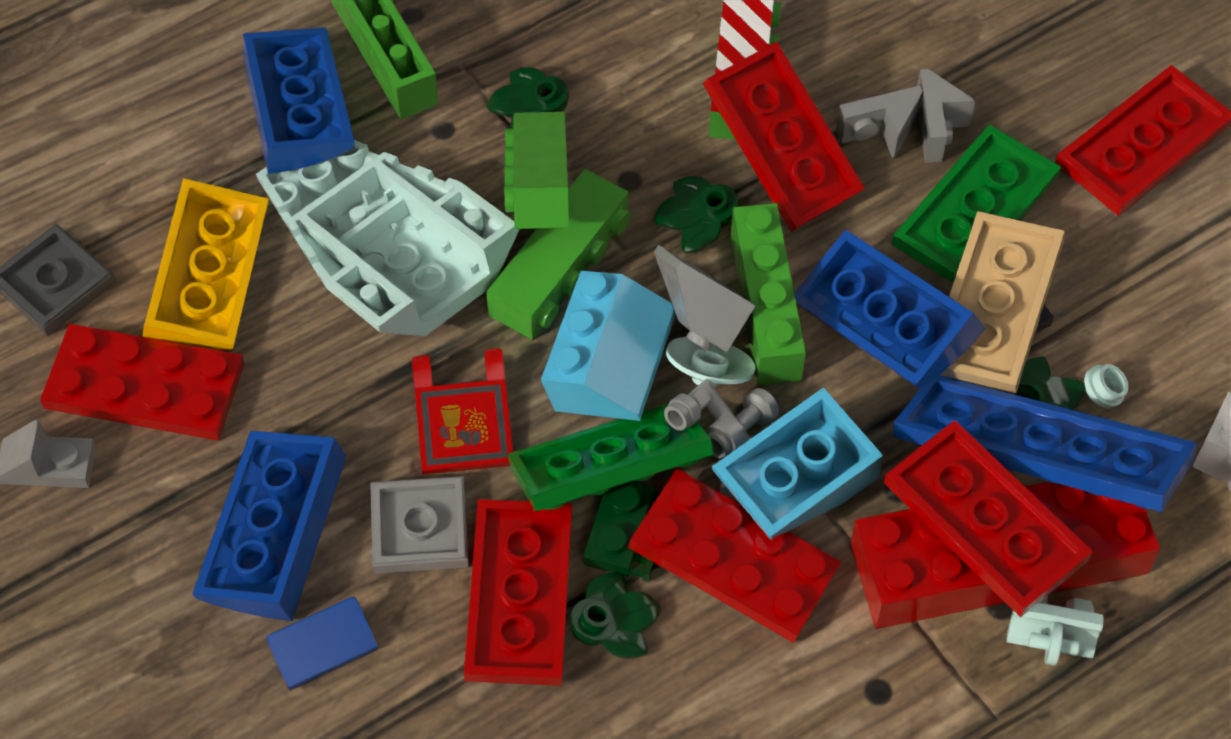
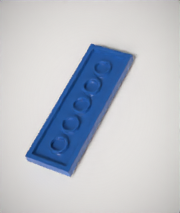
M941 375L921 387L894 421V438L922 446L956 420L1007 470L1163 512L1196 458L1197 443Z

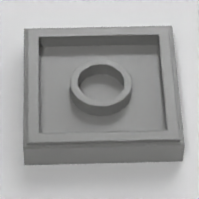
M464 476L370 482L372 565L374 574L469 567Z

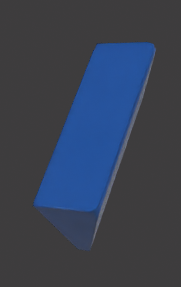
M355 596L271 633L266 638L271 654L289 691L378 649V645Z

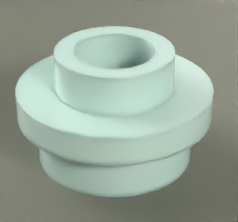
M1111 364L1096 365L1085 374L1086 392L1094 403L1106 409L1115 408L1122 403L1124 396L1128 392V381L1118 367Z

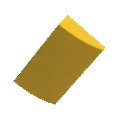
M183 178L145 319L142 337L219 351L233 350L267 210L268 198Z

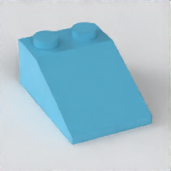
M823 387L714 464L712 470L769 539L772 540L838 507L880 477L883 455Z

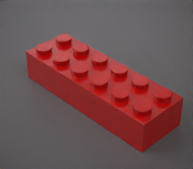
M1044 482L1025 486L1093 551L1090 560L1050 594L1149 574L1160 551V546L1145 508L1113 498L1094 495L1090 492L1059 483ZM911 509L855 520L850 547L875 629L1005 603Z

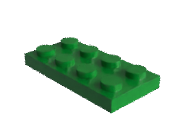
M989 124L893 234L891 245L954 283L977 211L1022 221L1059 177L1061 167Z
M668 404L643 411L640 421L617 419L507 455L511 471L536 512L542 509L559 508L567 501L586 495H600L609 491L611 487L633 480H647L653 477L655 473L670 468L693 465L699 459L714 455L711 438L698 422L681 431L671 427L664 416V410L668 407Z

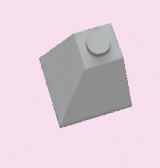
M658 244L654 254L677 319L690 330L686 338L707 351H710L714 344L727 352L756 305L731 287Z

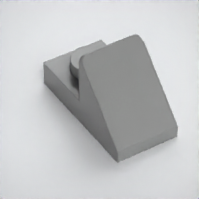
M920 69L917 86L920 85L922 89L918 120L925 163L942 162L945 145L952 144L953 128L968 127L971 124L975 101L931 70Z
M920 85L840 105L836 132L841 143L854 140L864 141L872 138L874 135L881 134L892 158H895L918 117L922 97Z
M34 420L3 438L0 450V484L89 488L96 452L93 438L48 437L40 420Z

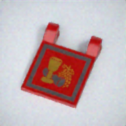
M501 348L486 349L484 351L487 381L433 386L430 357L428 355H420L412 358L422 475L510 466L507 454L513 453Z

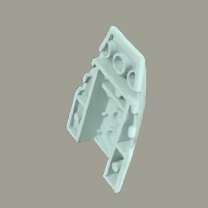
M354 140V148L330 160L312 166L271 174L267 173V168L265 167L256 173L258 181L324 286L380 333L426 336L490 288L497 279L519 232V229H515L512 219L462 182L452 178L443 181L434 177L432 170L419 165L414 169L400 164L398 157L386 152L380 155L370 152L366 144Z

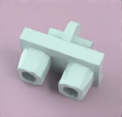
M1046 596L1022 617L1012 611L1006 642L1045 650V664L1056 666L1060 653L1093 659L1098 636L1103 627V615L1094 613L1093 603L1089 600L1073 598L1067 601L1065 607L1049 605L1048 597Z

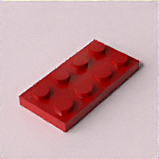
M777 41L705 80L703 86L773 203H777L778 212L790 232L865 189Z
M1171 64L1059 152L1055 164L1059 165L1066 174L1119 217L1230 127L1231 111Z
M69 324L40 401L43 408L219 441L245 363L242 354Z
M956 420L885 475L884 484L1020 617L1086 564L1092 556L1093 551Z
M678 468L637 528L628 548L792 643H795L841 561L790 532L770 540L741 504Z
M478 499L464 663L465 682L562 686L572 503H565L556 509H542L535 512L530 501Z

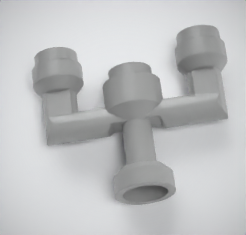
M705 379L690 393L677 395L664 410V416L668 424L674 429L681 431L694 425L701 418V411L706 407L716 420L706 429V433L711 438L714 453L712 456L716 458L726 457L750 440L751 437L746 431L755 423L768 425L779 414V407L775 398L768 391L755 388L743 398L744 409L734 416L731 409L708 379ZM722 482L720 485L721 493L739 503Z

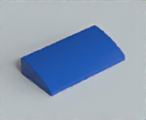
M327 28L243 33L244 63L267 173L286 172L330 160L354 148V137Z
M846 229L794 293L796 304L918 389L931 382L950 367L986 329L973 312Z
M250 431L192 594L196 599L246 614L293 621L346 460V455L335 438Z

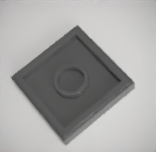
M58 224L52 226L0 266V294L46 336L53 333L116 283L113 273Z

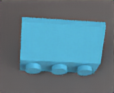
M581 271L541 378V382L555 412L640 421L676 315L672 303L623 274Z

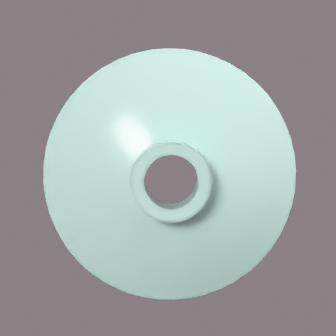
M680 337L672 340L666 350V356L672 365L691 376L692 381L697 385L705 379H708L714 388L718 384L744 383L752 379L756 369L754 361L745 352L732 345L727 352L714 344L710 351H707L688 338Z

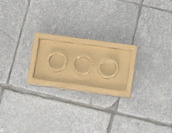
M977 211L949 297L973 312L986 329L940 375L1016 394L1065 240L1064 230Z

